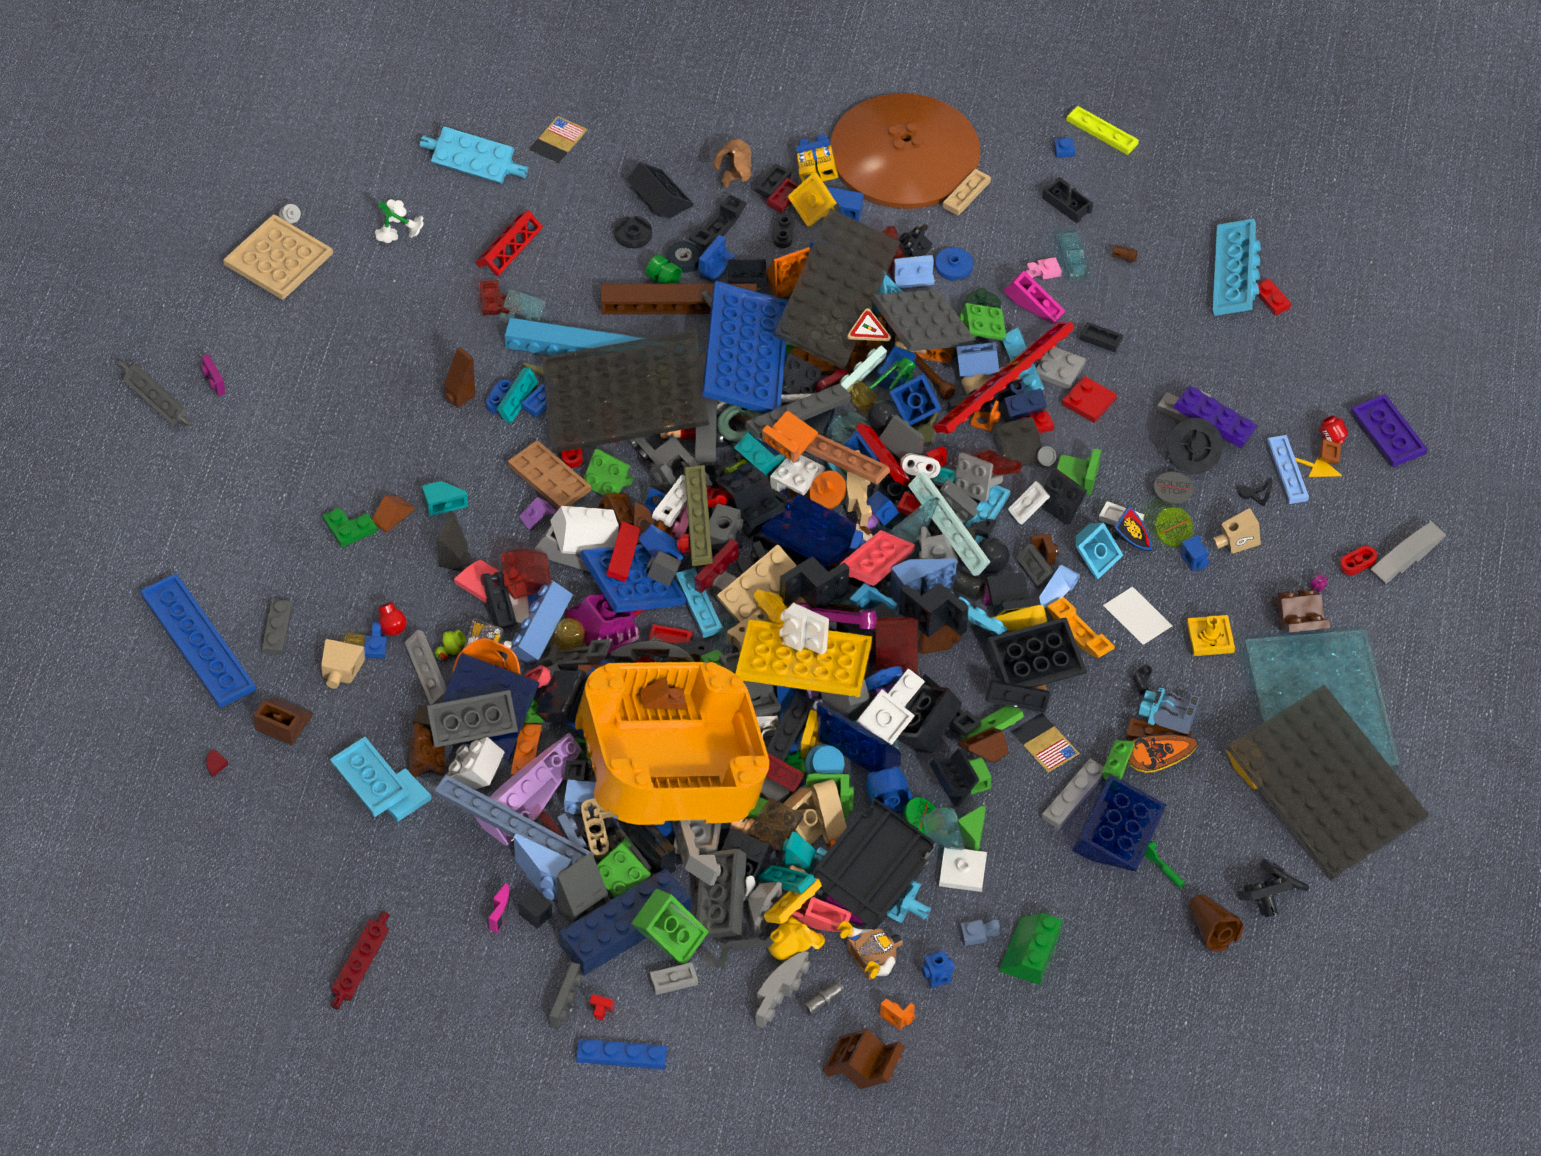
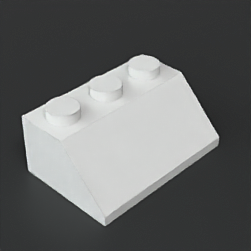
M561 506L550 520L561 553L581 554L582 550L614 547L619 525L615 513L611 509Z

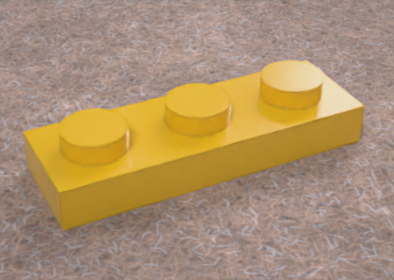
M815 878L816 881L802 894L788 891L764 914L766 922L777 924L786 922L822 886L819 879Z

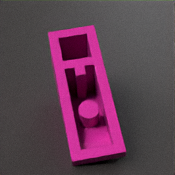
M1025 271L1016 276L1003 290L1017 305L1052 324L1065 312Z

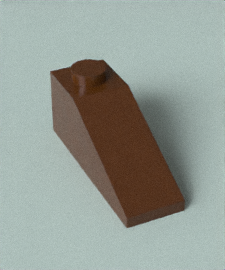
M461 347L456 350L444 382V398L456 408H459L475 397L473 357Z

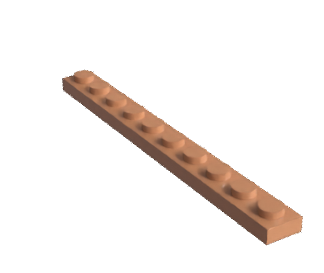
M739 414L732 417L745 424L746 421L751 420L750 417L744 418ZM820 434L805 450L877 485L890 472L887 465Z

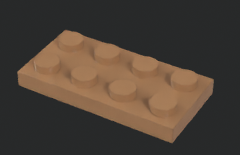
M538 440L508 461L509 468L557 509L561 506H571L591 491L589 483Z

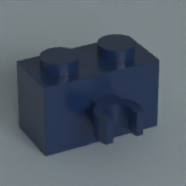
M1023 381L1019 382L1020 390H1016L1014 385L1010 384L1009 391L1014 396L1004 398L999 404L1005 423L1029 417L1030 414L1043 412L1047 404L1042 389L1039 388L1024 393L1025 384Z

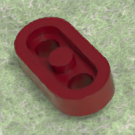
M845 369L836 370L832 375L821 379L817 383L816 393L839 384L845 375L848 374L850 376L851 374Z

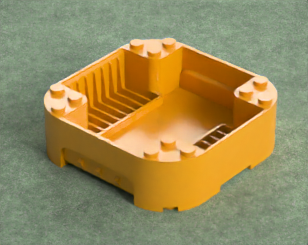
M714 662L608 663L597 668L589 675L576 715L575 727L584 731V738L597 780L593 794L597 803L605 812L610 810L613 814L618 815V820L626 823L657 825L664 824L665 821L677 820L731 823L744 819L752 809H755L769 769V757L748 689L743 680L736 674ZM666 677L669 688H683L686 700L685 710L643 708L641 690Z

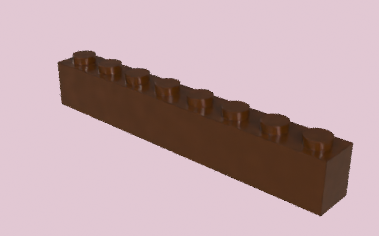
M601 284V315L710 314L711 308L702 297V293L708 291L712 296L714 284ZM729 284L757 292V284Z

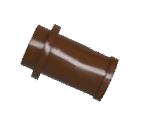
M1115 245L1112 257L1128 260L1131 263L1136 261L1138 251L1135 248L1128 249Z

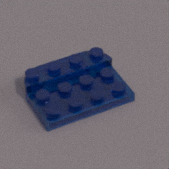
M797 495L795 499L787 501L786 511L773 517L761 528L762 534L807 558L813 556L823 567L827 568L850 550L856 530V523L815 501L807 499L804 495Z

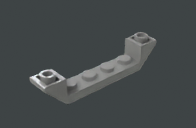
M690 820L671 821L685 870L708 885H714L717 877L720 876V865L717 864L715 855H699V849L695 846L694 842L695 835L690 828Z

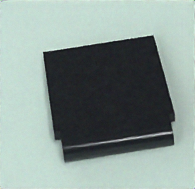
M873 798V804L870 807H866L864 813L860 811L811 874L814 878L819 879L822 891L875 930L928 865L929 862L926 859L936 847V842L877 798Z

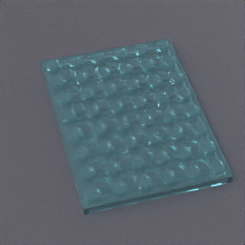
M1367 629L1245 639L1244 645L1274 779L1399 769L1400 763Z

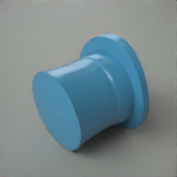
M820 744L813 747L805 759L807 775L814 773L842 774L844 770L842 753L837 748L828 744Z

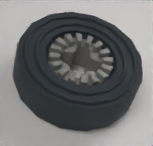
M683 241L674 243L669 247L667 251L668 263L672 262L682 269V273L691 272L699 266L701 253L693 243Z

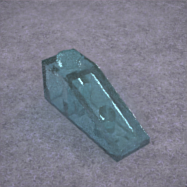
M935 497L927 500L895 526L890 534L915 544V552L913 553L918 552L921 527L926 526L928 528L940 499Z

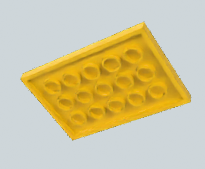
M749 619L735 673L740 679L749 682L860 697L872 644V636L828 630L827 651L821 655L806 647L798 651L783 644V637L779 633L784 624Z

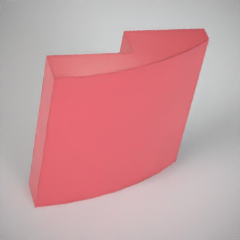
M478 560L464 569L454 581L456 585L487 604L488 599L485 588L481 584V575L485 573L493 575L494 572L500 571L483 560ZM504 574L508 587L513 582V579Z

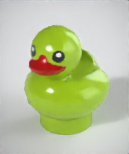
M460 630L444 632L442 636L444 646H440L435 650V657L443 661L447 660L449 654H459L466 642L465 635Z

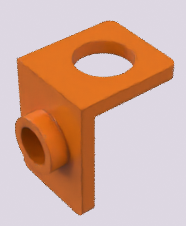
M995 401L991 414L983 411L975 412L970 425L992 432L994 424L999 422L1001 412L998 411L999 401ZM985 417L988 419V422L980 424L977 422V418Z

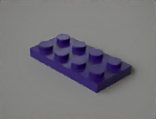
M1190 385L1173 407L1189 418H1202L1211 422L1219 430L1222 438L1241 449L1258 426L1250 419L1242 417L1233 409L1227 408L1216 399L1210 398L1198 388Z
M1386 394L1351 408V414L1392 467L1427 454L1428 448Z

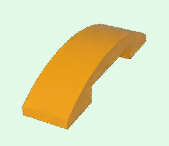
M1064 597L1047 606L1054 620L1067 617L1077 646L1089 655L1099 658L1115 649V646L1103 634L1097 635L1076 615V608Z

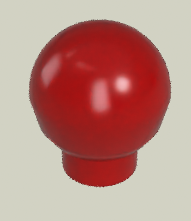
M388 602L377 608L380 613L378 622L384 634L397 636L405 630L407 625L406 616L401 610L395 608L393 602Z

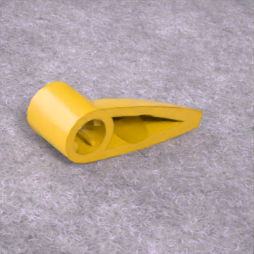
M1044 605L1032 606L994 617L1001 621L1007 630L1011 631L1047 622Z

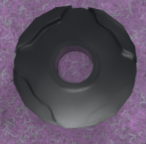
M624 217L615 225V239L623 247L641 248L652 239L651 224L642 217ZM635 230L637 233L632 234L629 231Z

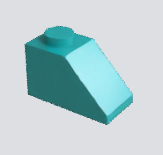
M442 481L422 486L423 500L429 516L468 507V494L465 490Z

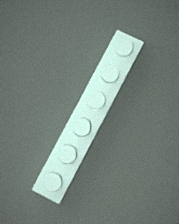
M919 472L908 485L941 532L945 534L973 576H978L987 567L990 560L927 474Z

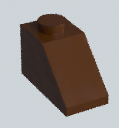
M994 727L958 742L959 747L990 762L1000 761L1003 756L1009 754L1004 732Z

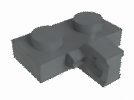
M665 463L655 465L650 469V472L656 479L651 486L656 490H663L667 495L677 480L671 468Z

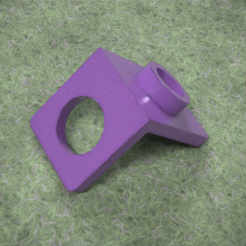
M536 497L522 512L520 518L526 527L532 530L546 514L554 516L557 511L549 501Z

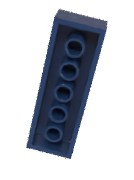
M667 868L559 931V946L573 963L580 964V971L583 975L588 974L646 939L631 923L656 889L671 894L691 912V897Z

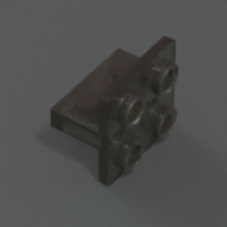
M770 798L749 828L748 834L781 851L786 838L790 839L792 831L796 832L795 829L803 819V815Z

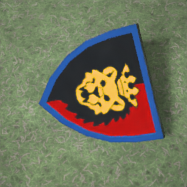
M1129 505L1115 525L1114 529L1116 531L1112 533V537L1115 540L1122 537L1133 547L1152 551L1148 531L1141 518Z

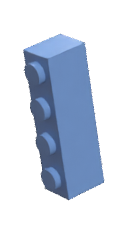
M554 581L547 585L544 584L540 588L538 600L534 601L529 608L530 615L520 625L522 630L511 642L513 644L511 650L528 665L539 660L573 596L572 593Z

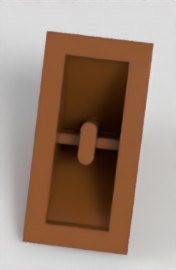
M384 496L372 520L377 527L387 533L414 510V506L400 496Z

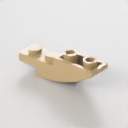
M847 471V491L845 494L847 512L855 511L859 526H868V520L872 516L871 506L866 503L867 486L871 482Z

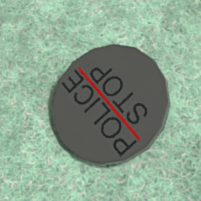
M1178 472L1161 474L1156 478L1153 486L1154 493L1158 499L1171 505L1187 502L1192 497L1194 491L1191 480Z

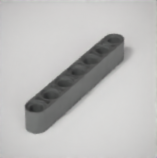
M698 352L695 461L697 463H716L717 400L702 396L706 352Z

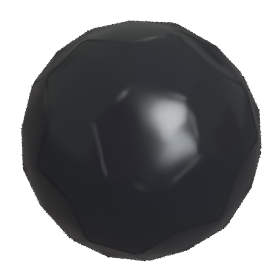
M888 399L875 402L869 408L867 415L870 427L879 434L884 432L893 416L897 415L901 419L902 416L895 402Z
M987 538L978 544L990 560V563L982 572L995 574L1001 572L1007 566L1010 553L1003 541L996 538Z

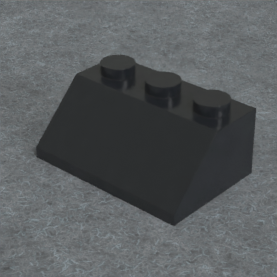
M639 162L627 178V181L632 185L631 189L640 194L642 201L653 208L652 212L659 217L671 218L694 205L686 194L660 168Z
M922 685L906 707L915 716L897 737V740L916 751L932 753L950 722L957 714L962 702L949 688Z

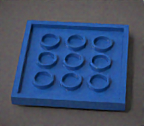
M642 544L636 545L626 582L606 575L614 547L582 550L580 557L615 613L685 605L687 599L675 579H673L668 587L647 577L650 570L647 568V565L652 556Z

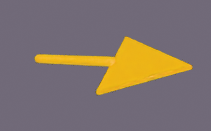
M1295 457L1296 462L1313 467L1309 477L1342 476L1330 464L1318 460V457L1315 464Z

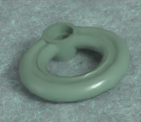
M736 405L728 406L717 418V429L725 439L739 442L749 431L732 430L728 425L729 420L738 414L744 418L750 417L753 419L761 416V412Z

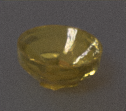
M856 380L852 385V401L862 411H869V408L879 401V398L862 381Z

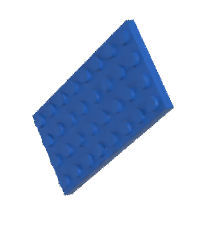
M715 281L710 311L702 389L703 397L762 413H768L781 407L788 325L786 309L789 308L787 300Z

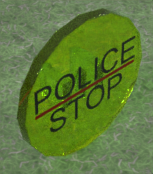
M1170 507L1158 514L1155 521V530L1161 542L1167 546L1178 547L1181 546L1183 541L1191 538L1193 523L1187 512L1181 508Z

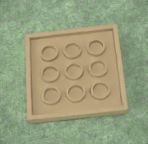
M273 214L223 261L224 265L284 300L333 254V249Z

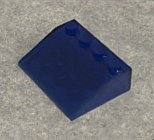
M817 703L818 741L820 743L837 748L844 757L869 772H879L891 767H900L901 752L896 747L825 704Z
M1110 774L1099 791L1072 851L1090 861L1136 872L1166 804Z

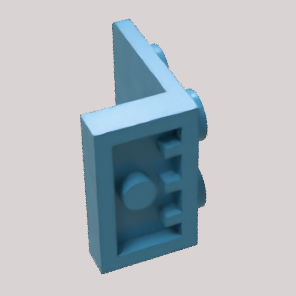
M866 583L850 598L849 605L861 606L862 610H870L885 603L897 615V603Z

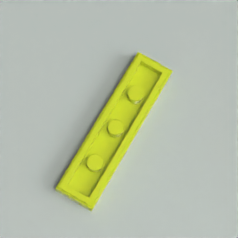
M1079 106L1067 116L1066 121L1126 155L1139 143V140Z

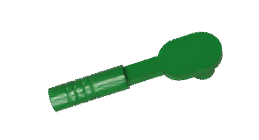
M1154 841L1141 843L1139 846L1140 852L1148 860L1154 861L1179 889L1185 885L1186 882L1158 857L1155 850L1157 845Z

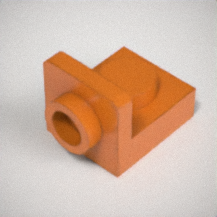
M885 999L880 1006V1016L901 1030L905 1025L911 1024L914 1020L915 1005L910 1003L902 1010L897 1003H892Z

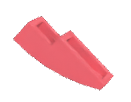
M811 897L810 901L806 900L802 907L796 910L790 917H793L802 924H806L808 928L842 932L837 930V927L843 921L849 922L852 913Z

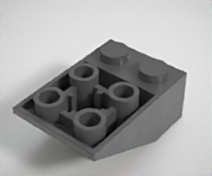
M591 852L586 856L578 858L572 866L561 870L557 876L558 912L570 924L608 903V892Z

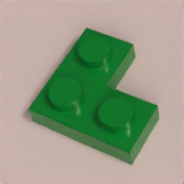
M341 507L322 515L323 521L341 548L377 532V526L368 513L349 521Z

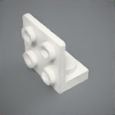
M800 455L794 463L786 458L770 476L773 493L775 491L780 493L782 489L789 488L804 495L810 489L814 479L822 472H825V467L803 455Z

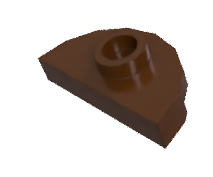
M635 503L634 526L641 528L640 537L650 524L654 525V519L648 508L643 504Z

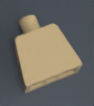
M330 639L325 640L321 668L322 677L327 679L326 684L328 687L336 689L340 682L351 683L365 661L364 647Z

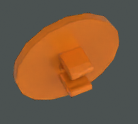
M826 471L819 474L810 487V499L813 504L825 510L839 505L847 491L844 477L836 471Z

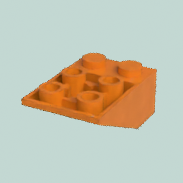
M810 247L772 261L766 270L767 284L774 297H786L811 287Z

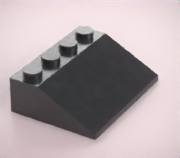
M1067 617L989 637L986 645L992 666L1001 682L1034 688L1087 673Z

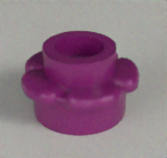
M1319 574L1309 585L1313 590L1321 592L1328 585L1326 582L1328 577L1325 578L1322 574Z

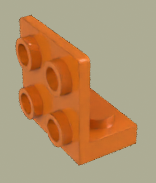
M786 411L772 428L766 425L762 430V441L793 463L818 436L816 430L789 411Z

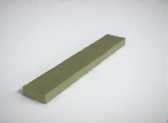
M705 466L684 467L692 566L713 564Z

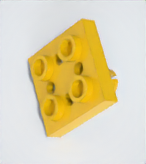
M1228 615L1187 618L1193 656L1234 653L1235 645Z

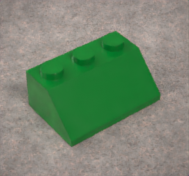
M1045 913L1021 917L999 972L1040 985L1061 935L1063 919Z

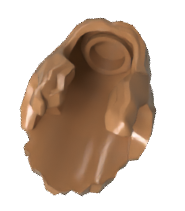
M741 139L729 140L723 145L721 150L716 152L712 163L715 170H719L725 154H727L733 166L731 170L723 173V187H729L730 182L736 179H742L743 182L748 181L752 175L750 169L752 165V151L749 144Z

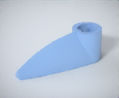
M1060 565L1039 597L1041 605H1044V608H1046L1051 603L1062 598L1069 590L1075 587L1080 574L1064 565Z

